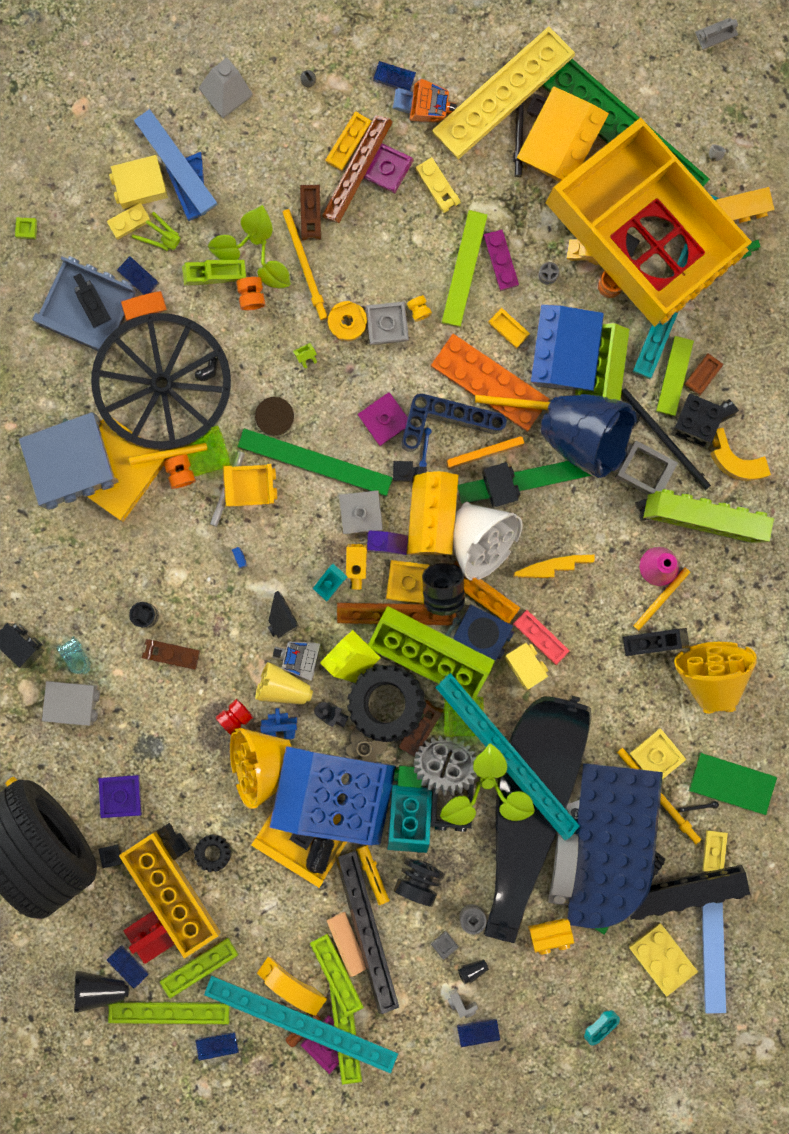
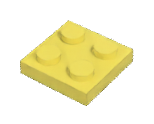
M661 728L629 753L642 770L663 772L662 779L686 760Z

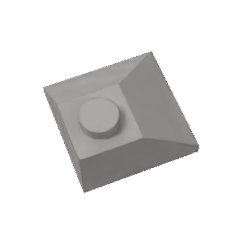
M225 58L212 68L199 87V90L222 119L253 96L241 74L228 58Z

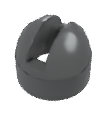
M311 70L302 72L300 76L302 85L312 87L316 83L315 73ZM307 74H308V75L310 76V78L312 79L310 82H309L308 78L306 77Z

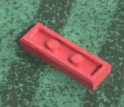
M528 610L513 623L555 665L569 652Z

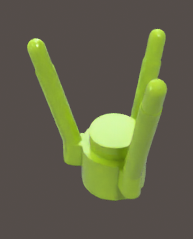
M152 212V215L168 231H163L149 220L146 221V224L162 235L161 241L163 244L141 236L132 235L134 239L160 247L165 251L169 249L174 251L181 240V237L178 236L179 233L174 231L155 212Z

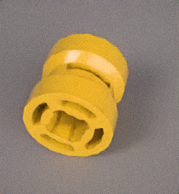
M424 295L418 296L407 303L409 310L413 312L412 317L415 322L424 320L432 315L431 309L426 305L427 301Z

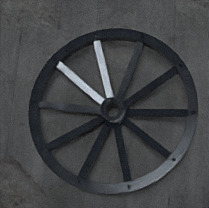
M154 313L142 315L125 322L106 338L93 363L91 387L96 407L105 423L114 433L138 447L164 451L188 446L203 438L215 427L223 416L229 401L231 375L228 360L222 347L203 326L179 315ZM154 323H170L185 327L164 372L162 370ZM148 324L157 373L149 368L120 339L123 335L137 327ZM190 330L202 337L213 349L209 354L170 376ZM116 343L152 379L103 371L101 369L108 352ZM213 358H218L223 375V386L174 382ZM100 377L150 385V387L105 407L100 391ZM165 380L167 385L164 388H159L157 386L158 381ZM173 389L222 394L216 410L210 419L207 420ZM154 392L132 434L118 425L109 414ZM167 394L192 414L203 426L190 435L175 440ZM161 395L169 441H152L138 437Z

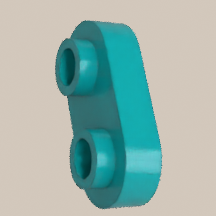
M613 1010L603 1012L600 1018L585 1030V1040L591 1046L597 1045L617 1027L620 1017Z

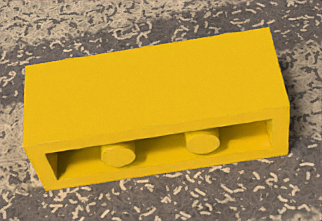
M769 187L715 200L733 221L738 220L739 224L751 221L750 217L756 216V219L767 217L768 212L775 210Z

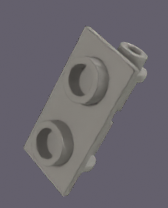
M730 17L696 31L695 34L702 50L738 36L735 28L738 27L736 19L732 20Z

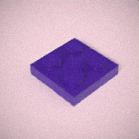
M140 775L98 778L101 818L142 815Z

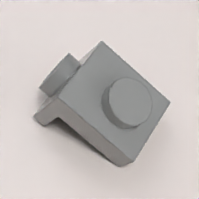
M457 989L449 992L451 998L448 999L452 1010H457L460 1018L463 1016L468 1018L476 1014V1010H478L476 1002L464 1006Z

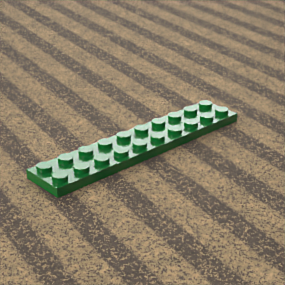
M573 59L542 85L549 93L553 87H556L609 113L598 133V136L607 144L640 119L639 116ZM653 130L704 187L710 178Z

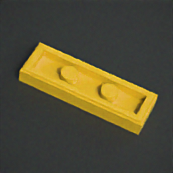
M355 111L325 162L342 172L372 121Z

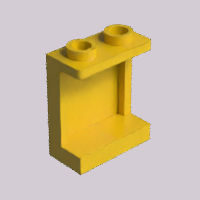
M271 464L223 467L225 507L274 504V500H277V488H273V480H276L275 468H272Z

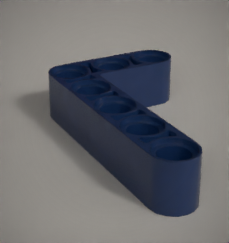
M420 393L414 396L411 402L401 445L407 452H413L419 447L427 417L491 434L500 433L505 428L507 420L504 415L497 412ZM422 400L425 403V407L418 408L415 402ZM441 405L444 408V412H436L434 406ZM454 410H460L463 413V417H455ZM473 415L481 416L482 422L476 423L473 420ZM418 419L421 423V426H412L411 420ZM492 420H499L501 427L495 428L492 425ZM409 437L414 438L416 445L409 446L406 443V439Z

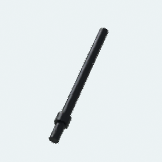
M524 102L516 108L515 152L513 153L515 177H522L523 162L517 159V156L523 146Z

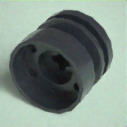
M437 563L425 569L422 574L424 607L429 612L440 616L459 612L465 604L464 575L461 568L450 563Z
M406 858L404 864L412 869L402 867L401 871L408 876V879L398 878L393 891L406 899L432 907L437 893L430 889V886L440 887L441 883L434 879V877L443 879L445 873L425 861Z

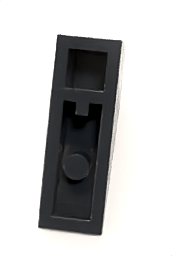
M687 628L623 637L625 656L690 648Z

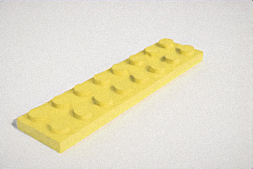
M548 26L432 130L433 134L459 160L575 56V52Z

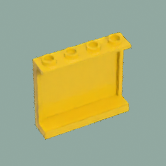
M102 419L100 421L101 424L98 426L114 477L119 482L113 484L114 487L110 489L96 490L95 494L87 497L124 522L164 467L163 462L169 458L130 466L128 458L160 451L145 449L125 441L114 433ZM116 421V423H117L118 425H120L123 429H125L126 431H128V432L131 433V434L133 433L131 430H129L128 428H126L124 425H122L121 423H119L118 421Z
M271 812L251 846L320 888L336 861L335 857L340 855L347 842L334 840L335 845L329 857L326 871L323 874L312 873L306 868V859L312 842L307 850L289 840L293 833L270 828ZM336 814L333 817L334 824H338L341 820L340 814Z

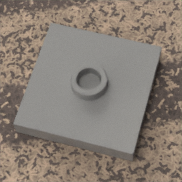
M405 301L366 305L370 345L409 341Z
M379 490L339 495L343 534L383 530Z

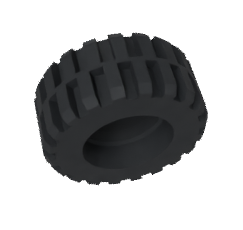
M378 665L375 668L367 669V672L364 674L361 673L357 677L356 683L353 682L350 687L352 691L348 693L347 698L349 699L347 709L351 714V721L356 725L355 728L362 732L364 736L381 742L399 741L404 737L410 736L414 730H417L421 719L423 720L425 714L423 713L424 708H426L425 694L419 681L404 669L392 665ZM382 685L397 687L405 698V709L402 715L397 720L389 723L376 720L369 710V698L372 692Z

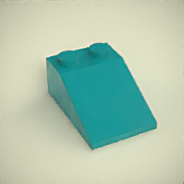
M392 785L387 850L427 853L430 845L432 789Z

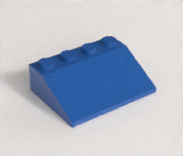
M541 305L531 382L536 387L594 391L604 313L559 305Z

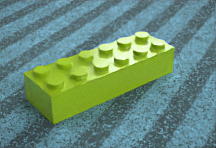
M667 489L648 494L643 517L749 543L770 542L774 518L767 517L768 513L756 511L755 513H750L748 508L737 507V509L730 508V504L727 503L712 504L710 499L700 498V500H695L692 495H674V491Z
M387 606L368 644L373 651L438 684L445 676L451 673L473 700H475L495 661Z

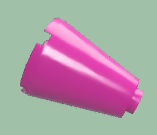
M654 547L646 551L642 556L639 565L640 573L651 585L664 586L676 578L679 572V561L671 550L665 547Z

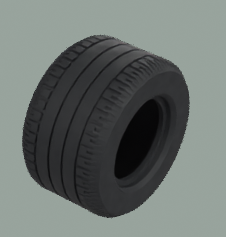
M17 780L0 792V895L23 915L29 918L44 919L92 884L96 877L97 864L86 839L63 807L37 783L30 780Z

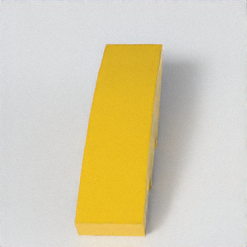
M595 554L553 558L513 573V577L554 578L555 571L575 570V563L593 564L595 562Z

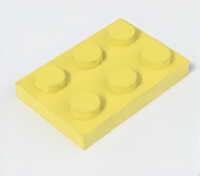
M660 922L629 946V949L666 997L698 972Z

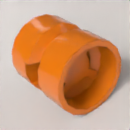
M604 271L598 282V290L604 297H617L622 292V289Z
M246 277L236 282L238 293L241 294L239 297L241 310H257L266 306L264 294L261 293L263 286L260 277Z
M188 455L175 456L163 462L166 473L170 474L168 479L171 489L182 488L196 482L193 471L189 470L191 464Z

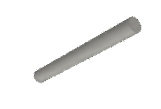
M237 451L232 467L241 466L245 453ZM224 488L210 522L211 525L216 527L225 507Z

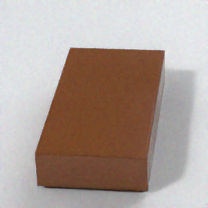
M707 353L684 386L698 396H701L724 364Z

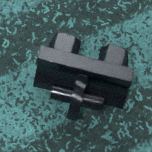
M329 701L328 703L319 702L314 708L316 717L331 727H334L335 724L344 727L349 716L341 712L342 709Z

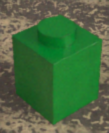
M399 765V769H395L394 781H398V786L422 788V779H417V773H414L415 766Z

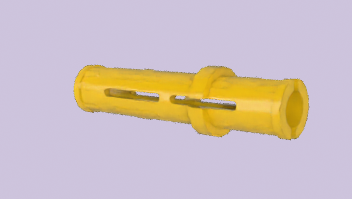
M368 845L356 848L362 862L361 868L366 872L378 905L389 902L390 899L376 867L377 862L373 860Z

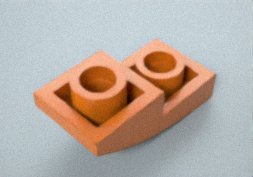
M161 291L121 302L126 321L142 315L160 313L167 310Z

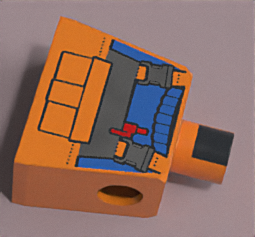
M420 79L414 84L410 121L440 122L446 117V114H451L457 108V104L448 102L449 91L447 89Z

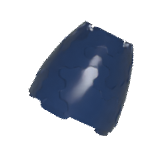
M587 394L555 397L548 405L549 414H544L541 422V433L545 440L570 463L596 478L605 477L611 471L617 470L626 457L625 449L630 439L632 427L637 422L636 412L632 409V406L616 399Z

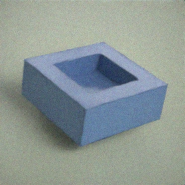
M401 88L396 89L393 109L410 114L413 92Z

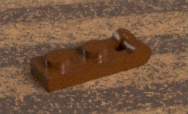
M320 184L300 185L302 240H308V238L321 240ZM307 225H315V230H307Z
M150 639L145 640L146 649L145 653H142L141 658L196 670L200 650ZM154 647L159 648L158 655L152 654Z
M426 700V708H424L423 714H426L428 711L434 716L430 720L424 715L417 730H414L410 736L404 737L399 746L400 749L413 757L418 752L419 746L424 745V742L444 711L441 707L433 706L429 700Z

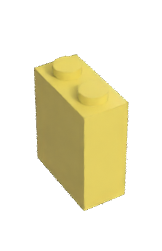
M157 155L111 166L112 173L109 176L112 185L116 186L117 192H114L117 204H121L123 209L133 207L139 203L146 204L168 198Z

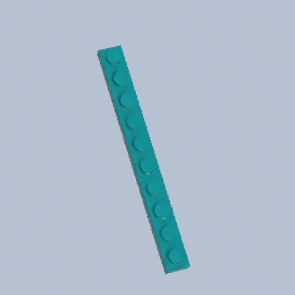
M711 195V197L714 200L720 199L718 197ZM686 242L677 261L679 267H684L687 263L688 248ZM675 312L663 325L661 322L655 327L651 325L632 371L633 373L647 379L652 378L678 313Z
M450 673L445 676L435 688L485 747L491 743L503 754L507 762L506 772L523 792L530 796L533 804L564 840L569 839L579 827L578 823Z
M211 976L204 993L209 998L390 1074L399 1054L215 976Z

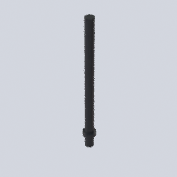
M626 388L622 390L621 395L641 415L640 417L695 478L694 481L698 482L704 490L708 489L711 484L704 478L705 474L697 470Z

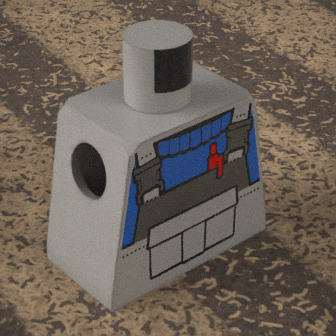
M288 641L286 649L274 648L272 658L283 661L282 669L312 681L321 644Z

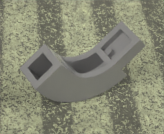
M559 833L557 835L554 871L548 903L568 905L569 899L572 897L578 857V834H573L567 840H564Z

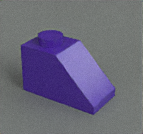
M369 530L367 552L407 555L408 535Z

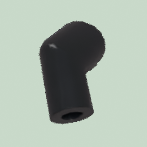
M213 358L208 361L207 367L197 370L195 378L200 381H207L216 375L218 358Z

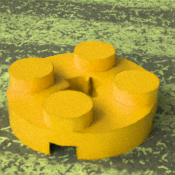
M343 301L331 309L328 316V327L338 340L353 341L359 338L366 330L367 317L361 306L350 301ZM344 317L352 318L353 323L351 322L350 326L343 325Z

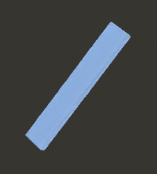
M713 902L701 907L705 1013H726L723 902Z

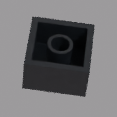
M507 462L484 468L482 476L492 509L499 510L516 505L521 495L518 485L514 486L513 483L515 475L512 466L508 467Z
M6 623L0 629V650L19 668H29L45 651L41 648L43 644L37 638H31L27 634L28 630L22 624Z

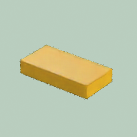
M503 308L488 321V324L516 349L530 335Z

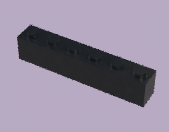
M742 865L652 883L645 901L630 919L642 920L646 916H661L670 911L680 912L689 907H703L708 903H722L727 899L744 898L746 895H750L746 872Z

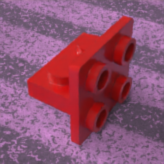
M154 911L124 929V933L131 943L128 947L132 954L137 952L144 964L175 945Z

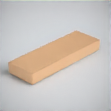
M341 912L326 920L349 977L364 971L366 967L362 952L346 913Z

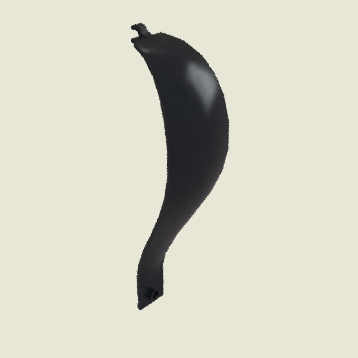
M571 695L568 700L543 696L535 700L524 711L514 728L509 743L566 809L575 786L588 740L592 717L591 708L577 703L580 701V697ZM507 772L502 777H499L498 787L505 799L513 792H523ZM497 793L495 810V894L484 935L497 940L515 943L528 901L557 831L534 804L535 812L524 820L512 821L504 818L499 811L500 806L504 802Z

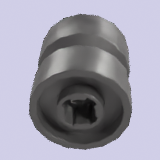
M469 904L462 908L459 919L463 930L473 935L482 932L487 922L482 908L475 904Z

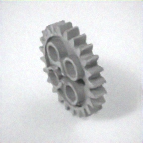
M439 736L438 741L432 737L430 743L425 741L424 746H419L413 764L415 766L414 773H417V779H422V786L428 784V790L436 788V794L440 790L443 791V795H446L447 791L454 795L455 790L462 793V789L468 790L469 784L473 785L474 780L477 778V774L473 770L476 752H470V745L464 747V741L457 743V737L453 741L450 740L449 736L446 737V740ZM449 752H452L450 762L447 765L444 778L441 779L440 777L442 775L443 768L445 767Z

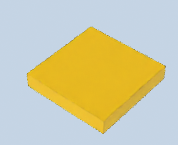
M391 560L386 600L424 604L422 574L430 565Z

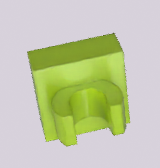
M311 343L293 351L296 359L304 368H308L306 365L307 359H312L314 364L317 363L315 358L317 354Z

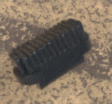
M318 837L313 839L306 859L308 871L320 874L326 871L329 857L335 845L334 840Z

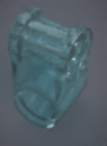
M75 636L71 637V640L62 646H57L59 654L73 673L84 675L89 672L91 663ZM79 660H82L84 662V667L82 670L78 671L76 669V663Z

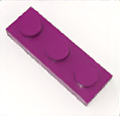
M503 230L484 234V241L500 292L518 287L519 282Z

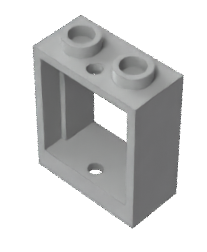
M635 441L633 444H628L625 450L627 456L619 468L615 470L617 472L615 478L647 495L653 494L655 491H662L666 487L678 462ZM637 449L666 464L654 488L625 474Z

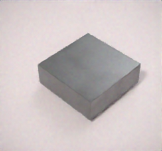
M447 931L431 943L443 960L459 948Z

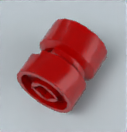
M235 699L228 706V711L223 710L215 717L230 735L236 732L235 729L241 728V724L246 725L254 718L238 699Z

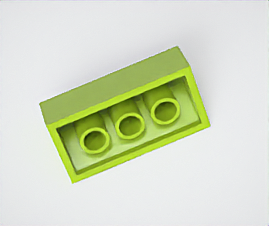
M616 323L603 324L594 391L576 390L575 395H595L620 401L630 329Z

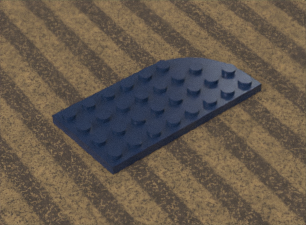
M583 763L577 821L579 827L576 831V834H578L577 867L572 897L569 900L567 919L571 926L584 928L614 926L631 917L645 901L652 884L663 772Z

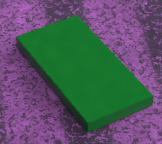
M700 753L688 791L766 815L777 777Z

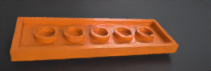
M455 334L451 335L431 364L433 369L473 396L482 395L549 402L550 400ZM486 404L526 432L529 431L542 412V409Z

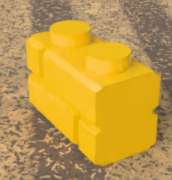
M567 917L528 926L535 953L539 952V955L550 953V949L558 948L559 950L571 948L570 945L574 944V939Z

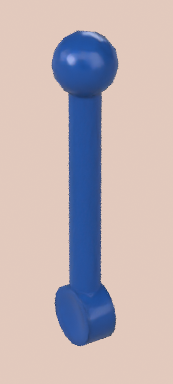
M430 428L424 429L425 441L422 461L419 463L420 467L427 466V447L429 435L432 433Z

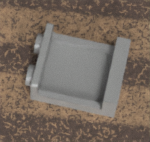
M46 681L42 721L93 725L98 717V710H95V705L99 701L100 690H97L96 685Z

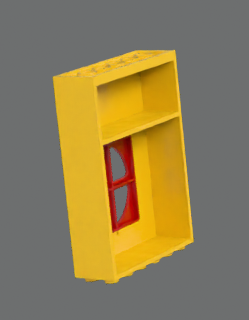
M642 118L638 119L555 185L546 201L548 207L654 327L660 322L662 325L665 324L675 312L678 313L686 306V303L695 299L704 288H708L717 277H721L728 271L729 267L738 263L749 251L747 247L752 243ZM644 217H658L670 222L674 229L657 241L641 224L640 220ZM631 227H634L650 245V249L636 260L630 258L626 247V235ZM677 235L684 237L688 248V259L684 267H679L664 250V246ZM654 254H658L672 269L674 275L670 278L653 277L643 272L640 266Z

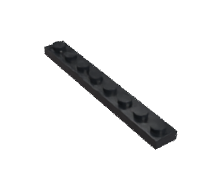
M351 851L336 856L335 859L379 1014H384L399 1008L357 854L356 851Z

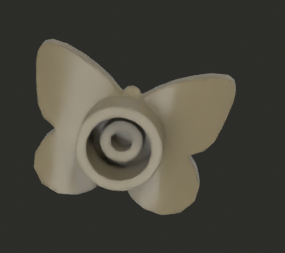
M354 727L350 738L352 744L347 746L346 752L349 756L357 757L360 755L363 761L375 763L376 755L381 754L388 743L376 740L370 741V739H366L364 734Z

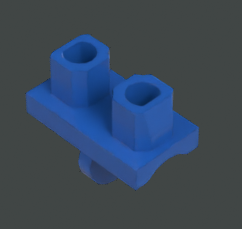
M275 708V714H268L267 720H261V733L277 737V731H284V739H294L298 723L297 717L288 718V713H280V708Z

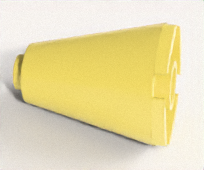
M266 663L260 676L262 677L261 682L257 686L256 700L303 705L306 701L310 702L313 690H310V685L273 663Z

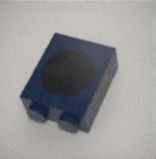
M470 604L453 639L496 661V659L500 660L505 652L503 646L506 641L510 642L514 631H512V625Z

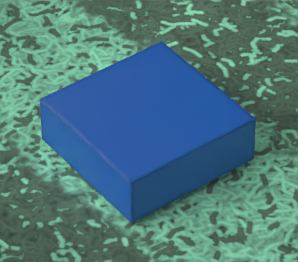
M241 548L232 549L239 568L247 567L248 564Z

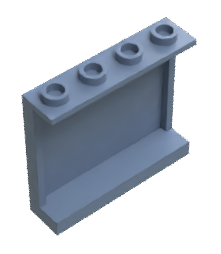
M61 256L63 263L39 314L35 313L32 320L39 326L99 351L106 338L116 328L121 326L125 318L121 302L134 298L136 291L132 287L133 284L126 280L117 281L115 276L110 273L104 272V274L97 272V268L89 264L83 266L79 264V260L71 256L68 259ZM79 273L82 274L86 282L90 280L95 286L112 319L96 328H93L75 294L74 288L78 285L73 276Z
M91 412L19 438L39 506L47 510L54 509L60 503L74 502L79 496L93 495L96 490L110 489L114 487L113 484L119 482L114 477L98 426L101 422L99 416Z

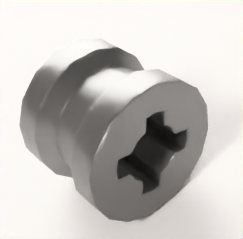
M553 262L544 263L539 270V280L546 285L553 284L559 275V268Z

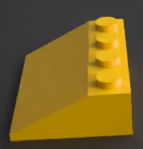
M553 87L517 159L560 182L583 164L609 113L583 99Z
M437 471L413 476L407 546L408 555H452L458 487L457 474Z

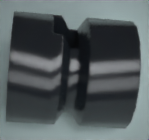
M138 602L130 609L129 617L132 624L147 629L156 625L159 619V612L150 603Z

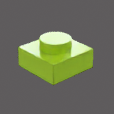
M16 217L15 237L17 239L36 240L37 219Z

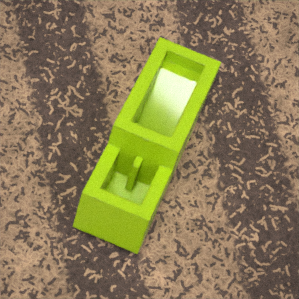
M206 260L205 262H185L182 266L184 286L228 283L246 278L245 260Z

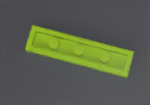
M674 336L656 412L676 416L694 340Z
M326 934L311 942L310 945L345 1017L363 1009L364 1006L329 935Z
M228 937L160 980V984L171 999L239 954Z

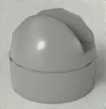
M713 144L709 150L710 159L714 157L716 158L715 161H719L724 157L726 150L722 146Z

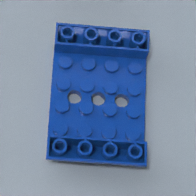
M286 746L270 828L298 835L365 845H380L396 765L368 762ZM348 773L349 780L343 784L341 777L343 774ZM343 793L345 800L342 804H338L337 797ZM336 814L341 815V820L338 824L333 822V817Z

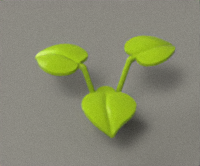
M263 205L242 216L240 223L247 236L241 243L236 245L235 238L230 235H219L209 242V250L220 260H238L241 254L238 248H241L248 240L255 245L262 244L261 264L263 267L258 269V277L262 279L265 285L273 288H286L291 285L289 272L282 263L278 261L265 263L266 239L271 237L273 227Z
M490 743L476 757L473 763V770L478 775L479 781L476 783L477 786L472 801L470 802L466 796H457L443 807L440 817L442 820L455 825L470 823L476 815L473 805L476 802L480 787L484 789L495 788L500 799L504 802L500 806L499 811L508 820H524L530 817L535 812L530 796L524 792H513L508 795L507 799L504 798L495 781V777H502L506 773L507 762L503 754Z

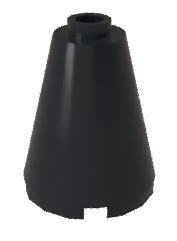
M83 971L75 972L74 1013L124 1002V998L129 995V985H125L124 980Z

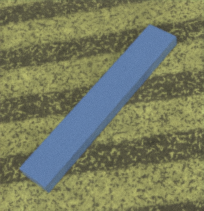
M149 109L137 117L134 122L200 214L203 215L218 205Z

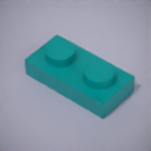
M332 564L312 589L327 602L346 580L347 576L337 566Z

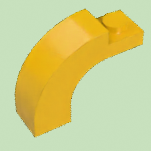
M724 428L717 429L712 441L713 446L717 450L710 454L716 466L723 473L741 481H755L771 475L765 456L754 460L738 458L729 447Z
M267 957L257 972L265 981L264 984L272 991L309 1014L316 1016L327 1000L315 987L293 977L271 957Z

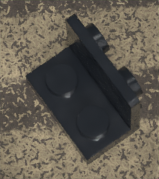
M689 394L671 435L707 450L714 439L725 408L696 395Z

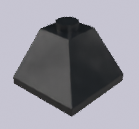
M275 592L268 620L270 623L268 629L273 637L277 636L280 639L300 626L281 592Z

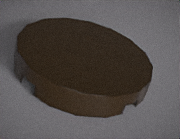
M269 397L259 403L255 412V420L263 433L269 436H280L292 427L294 412L292 406L281 397Z

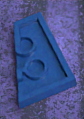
M198 152L185 159L204 184L202 153ZM166 167L188 221L203 216Z

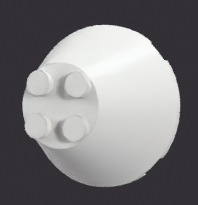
M465 502L455 513L453 551L463 575L471 581L472 578L482 579L491 574L506 560L511 553L509 548L514 541L518 542L522 532V520L519 516L510 512L472 505L469 502Z

